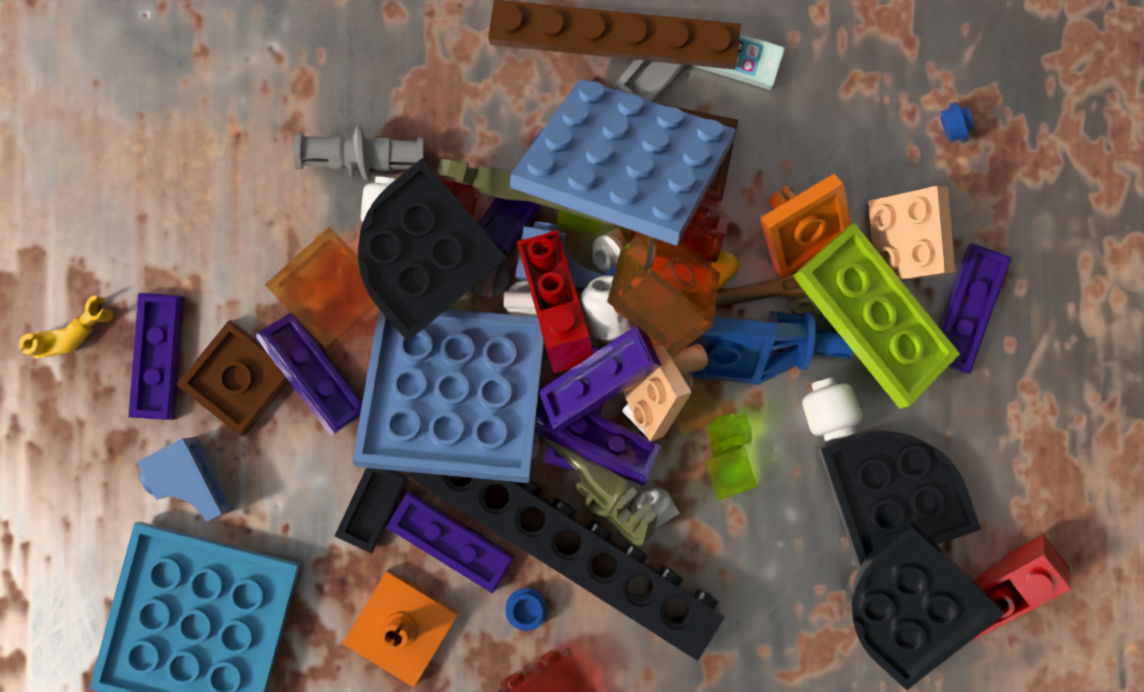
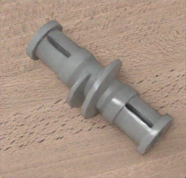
M356 126L352 138H345L341 135H330V137L304 136V133L301 131H296L294 137L295 169L302 170L304 165L328 166L330 169L348 167L349 178H353L356 169L359 168L363 180L369 181L372 168L378 171H390V169L408 170L423 158L424 137H417V141L390 140V138L384 137L365 139L361 126Z

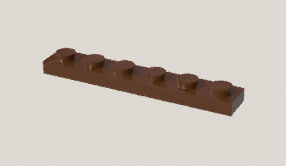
M494 0L488 40L490 45L735 70L741 23Z

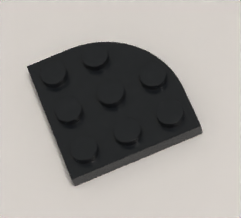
M423 158L378 195L367 211L360 229L358 264L362 281L372 301L407 342L413 339L507 259Z
M875 431L859 434L817 448L856 565L859 569L866 558L881 543L909 520L937 545L981 530L968 489L958 469L943 452L923 440L905 433Z
M911 520L907 521L866 558L856 575L851 594L853 623L859 641L869 656L905 690L914 686L1005 614L1003 606Z

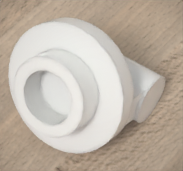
M620 228L599 236L593 243L594 263L604 273L615 266L633 268L638 265L622 260L627 241Z
M528 281L517 282L508 291H504V308L507 309L510 315L537 317Z
M662 488L643 490L633 500L631 505V513L633 514L648 501L653 506L652 510L658 514L655 528L680 514L669 493Z

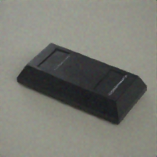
M366 468L334 536L372 554L408 477L394 470Z

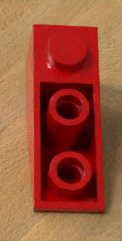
M558 230L517 241L553 373L571 369L594 354Z
M1044 534L1008 553L975 579L1003 606L1005 614L970 642L1071 590L1070 567Z

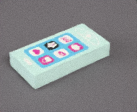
M740 34L735 70L702 66L694 67L771 90L785 47Z

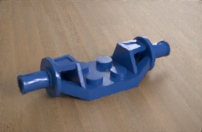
M645 295L642 308H638L637 312L638 324L650 321L655 330L674 337L673 346L661 339L668 352L683 349L694 344H700L705 349L708 358L707 366H705L704 370L691 373L692 378L761 384L795 366L798 367V370H807L814 355L850 359L853 350L838 332L816 330L813 312H804L802 316L770 310L766 322H761L756 319L742 320L716 317L709 314H687L686 302L674 301L670 304H665L660 301H651V296ZM796 345L794 348L773 355L775 349Z

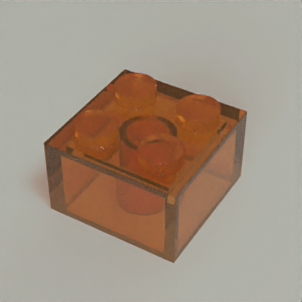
M330 226L265 284L327 350L376 306L362 281L358 256Z
M640 233L620 251L607 303L613 306L614 310L621 317L629 319L646 332L653 342L664 346L671 353L677 355L713 326L720 273L681 240L676 246Z

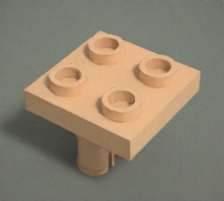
M933 186L868 201L872 245L901 281L955 273L948 186Z
M647 321L636 325L645 327L661 366L621 392L632 409L635 423L644 430L649 441L664 437L692 393L690 389L693 388L694 382L691 373L704 370L705 366H707L708 358L705 349L700 344L668 352L651 322Z

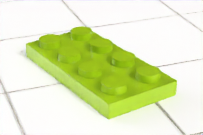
M855 223L844 228L793 275L794 279L900 409L911 406L960 355Z

